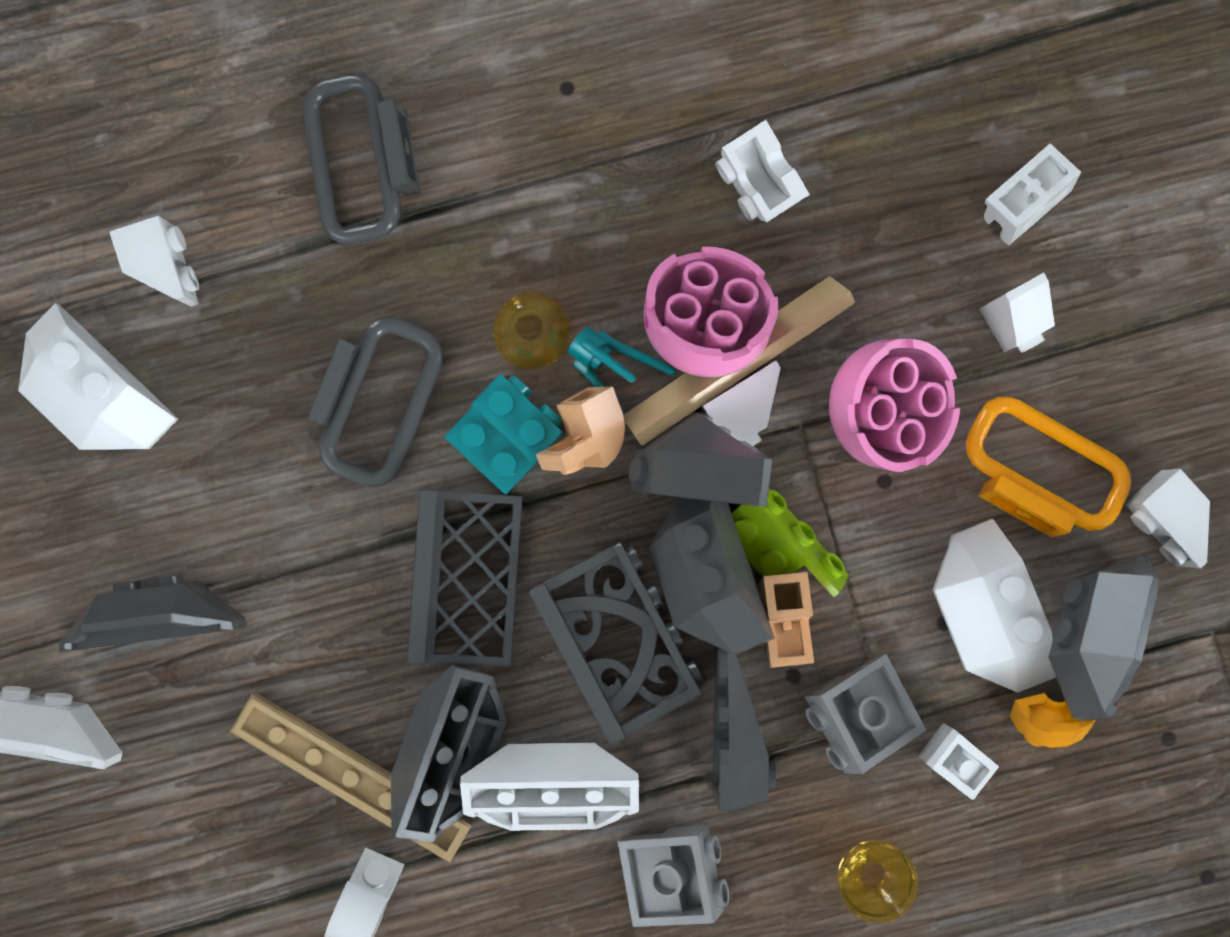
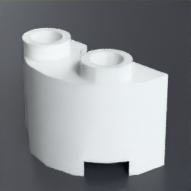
M766 120L722 147V158L715 163L722 179L727 184L733 183L741 197L737 199V202L749 221L758 217L761 221L768 222L810 195L796 170L785 160L781 151V145Z

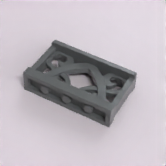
M621 541L528 591L610 746L626 738L630 733L701 697L702 694L698 685L705 682L693 658L685 662L677 647L683 645L684 641L677 628L674 627L673 621L664 624L657 610L664 606L653 583L644 586L637 571L644 568L636 551L632 545L624 549ZM605 565L618 567L625 577L624 586L618 590L613 589L610 586L609 578H607L603 586L604 596H595L593 580L598 569ZM585 573L586 595L556 600L552 590ZM634 588L648 612L625 602L631 597ZM584 611H591L593 620L591 632L584 635L579 634L574 628V623L579 619L587 622ZM600 612L624 617L642 627L640 650L632 671L624 663L613 658L601 657L589 661L584 653L594 645L600 634ZM657 630L671 655L664 653L654 655ZM662 666L671 667L678 676V684L675 690L668 695L654 694L642 684L646 676L654 683H666V681H663L658 676V671ZM613 668L619 671L627 680L622 685L621 680L616 676L614 684L606 685L602 681L601 675L605 669ZM637 692L653 704L623 721L617 715Z

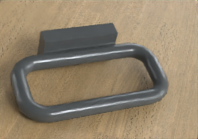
M347 74L319 82L308 91L303 102V118L322 226L332 240L341 244H358L380 239L389 235L398 224L401 216L399 193L404 196L421 193L407 111L393 99L383 101L379 87L375 82L361 74ZM358 91L366 99L384 213L374 223L345 228L340 225L337 218L320 117V106L329 97Z
M384 317L375 320L367 326L358 346L339 339L307 418L325 426L320 438L319 453L321 461L330 472L341 478L368 487L383 486L395 479L402 468L442 367L443 350L441 343L434 334L403 319ZM385 334H395L421 345L425 349L427 357L386 462L380 469L373 471L341 459L337 454L336 446L378 340Z

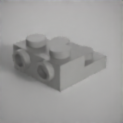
M887 654L876 655L850 673L836 676L805 696L810 706L806 709V717L809 723L817 731H823L830 744L826 748V755L831 764L836 769L843 770L844 773H865L926 731Z
M709 825L671 827L663 833L623 836L617 841L633 927L715 923L724 911V907H727L729 903L728 884L725 879H718L716 863H719L721 860V845L717 836H710Z

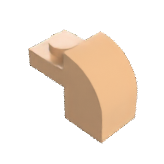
M613 386L588 387L557 404V409L568 436L536 454L541 469L560 471L562 475H567L579 471L583 467L605 468L613 462L622 447L625 434L624 416Z
M808 573L763 576L760 581V597L775 639L766 642L769 668L813 664L814 656L809 619L813 617Z

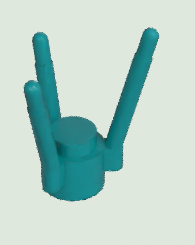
M589 326L585 327L577 335L568 349V353L576 359L573 367L580 371L593 387L605 386L592 371L591 366L599 370L605 364L627 381L632 383L636 380L633 373L610 356L612 350L609 347L670 376L675 374L674 368L612 338L603 330L596 333Z

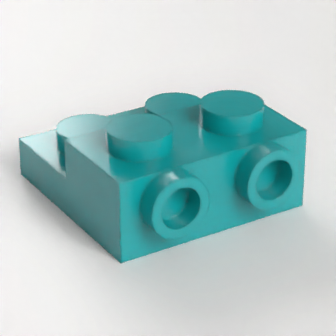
M499 374L471 404L472 408L444 436L448 442L505 495H508L538 463L536 454L557 443L564 435L558 428L562 423V419L545 403L540 409L527 399L532 391L514 374L509 380Z

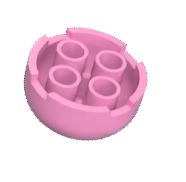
M702 247L701 252L685 254L679 257L673 254L655 269L649 280L643 313L646 333L657 353L676 369L700 377L730 375L750 365L765 349L777 319L778 297H774L770 286L764 279L765 272L752 260L737 252L718 247Z
M883 339L869 343L855 351L838 370L829 396L830 422L835 436L842 447L863 464L894 472H903L920 465L927 466L936 460L950 443L960 415V408L955 407V394L952 380L957 379L951 363L935 346L917 339Z

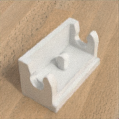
M1049 144L985 200L987 205L984 214L986 223L990 224L996 220L1002 227L1000 238L1008 246L1011 245L1072 191L1081 171L1053 145Z

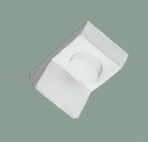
M946 724L940 726L918 755L924 763L972 800L975 799L999 768L997 764L960 733Z

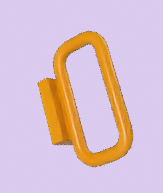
M1009 396L996 397L986 402L968 432L965 443L968 458L979 471L991 477L990 480L984 483L978 496L1050 538L1070 533L1074 525L1088 531L1102 530L1110 526L1119 516L1129 495L1132 484L1131 475L1123 460L1114 453L1018 399ZM1001 413L1010 414L1107 469L1113 477V486L1102 509L1096 514L1087 513L989 457L984 451L983 443L997 415Z

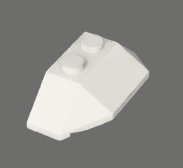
M55 303L26 333L18 391L79 450L150 449L178 420L165 405L59 304Z
M989 519L951 534L948 543L949 547L937 575L933 592L964 670L1017 693L1056 678L1048 658L1053 641L1051 628L1022 558L993 519Z
M5 686L2 688V692H0V753L88 766L96 769H105L121 761L122 751L88 704L72 701L73 696L65 693H46L45 697L30 695L31 689L27 687Z
M596 743L507 744L460 778L463 815L472 818L478 816L487 823L510 831L598 829L619 820L626 814L632 815L639 812L638 773Z

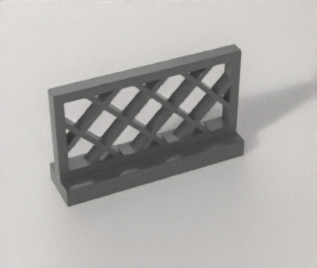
M419 489L407 664H425V662L511 666L522 496ZM445 500L463 501L474 513L456 531L444 519ZM470 501L487 502V504L478 511ZM495 503L512 504L511 522L497 533L482 514ZM476 519H479L494 537L474 553L459 534ZM444 525L451 535L442 542ZM508 531H510L509 546L502 539ZM456 538L471 557L451 573L441 561V550ZM498 541L509 553L508 564L494 576L479 557ZM476 561L491 579L476 593L471 595L456 577ZM440 567L448 575L441 584H439ZM507 573V586L505 588L499 579ZM453 581L468 600L451 615H448L438 604V593ZM493 584H496L506 595L505 607L491 618L476 599ZM473 604L488 622L468 638L453 620ZM438 611L445 620L436 627ZM502 616H504L503 630L496 624ZM450 624L465 642L453 653H435V636ZM493 626L503 638L502 656L483 655L473 642ZM470 647L476 654L461 653Z

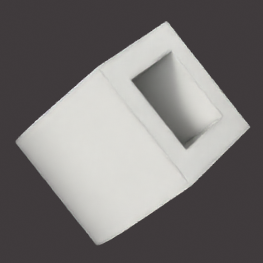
M365 848L350 880L347 881L324 937H374L405 864Z

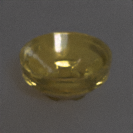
M523 293L514 296L500 308L495 318L493 334L497 349L509 363L519 368L534 370L547 367L560 358L568 345L570 328L565 312L553 299L543 294ZM531 315L539 318L543 324L539 337L533 340H525L519 336L517 326L523 317Z
M871 840L859 843L847 852L839 865L837 880L841 898L854 915L865 921L887 923L895 920L907 912L916 898L918 875L915 866L907 854L888 842ZM868 863H878L884 868V877L877 885L869 886L861 881V870Z

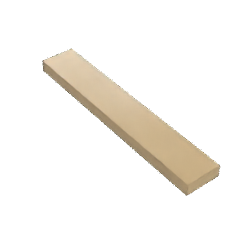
M827 277L778 310L777 319L768 344L759 357L750 365L738 372L721 377H700L685 373L623 415L625 425L641 446L647 444L852 306L855 301L851 292L832 277Z
M258 693L250 696L231 728V733L391 828V773ZM462 816L455 823L444 829L442 835L434 843L410 840L450 863L471 828L473 821Z

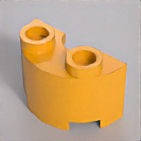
M1045 693L1015 700L1009 716L1018 732L1024 735L1028 743L1037 747L1045 746L1049 748L1068 747L1081 741L1090 732L1096 719L1087 721L1074 719L1066 701H1052Z

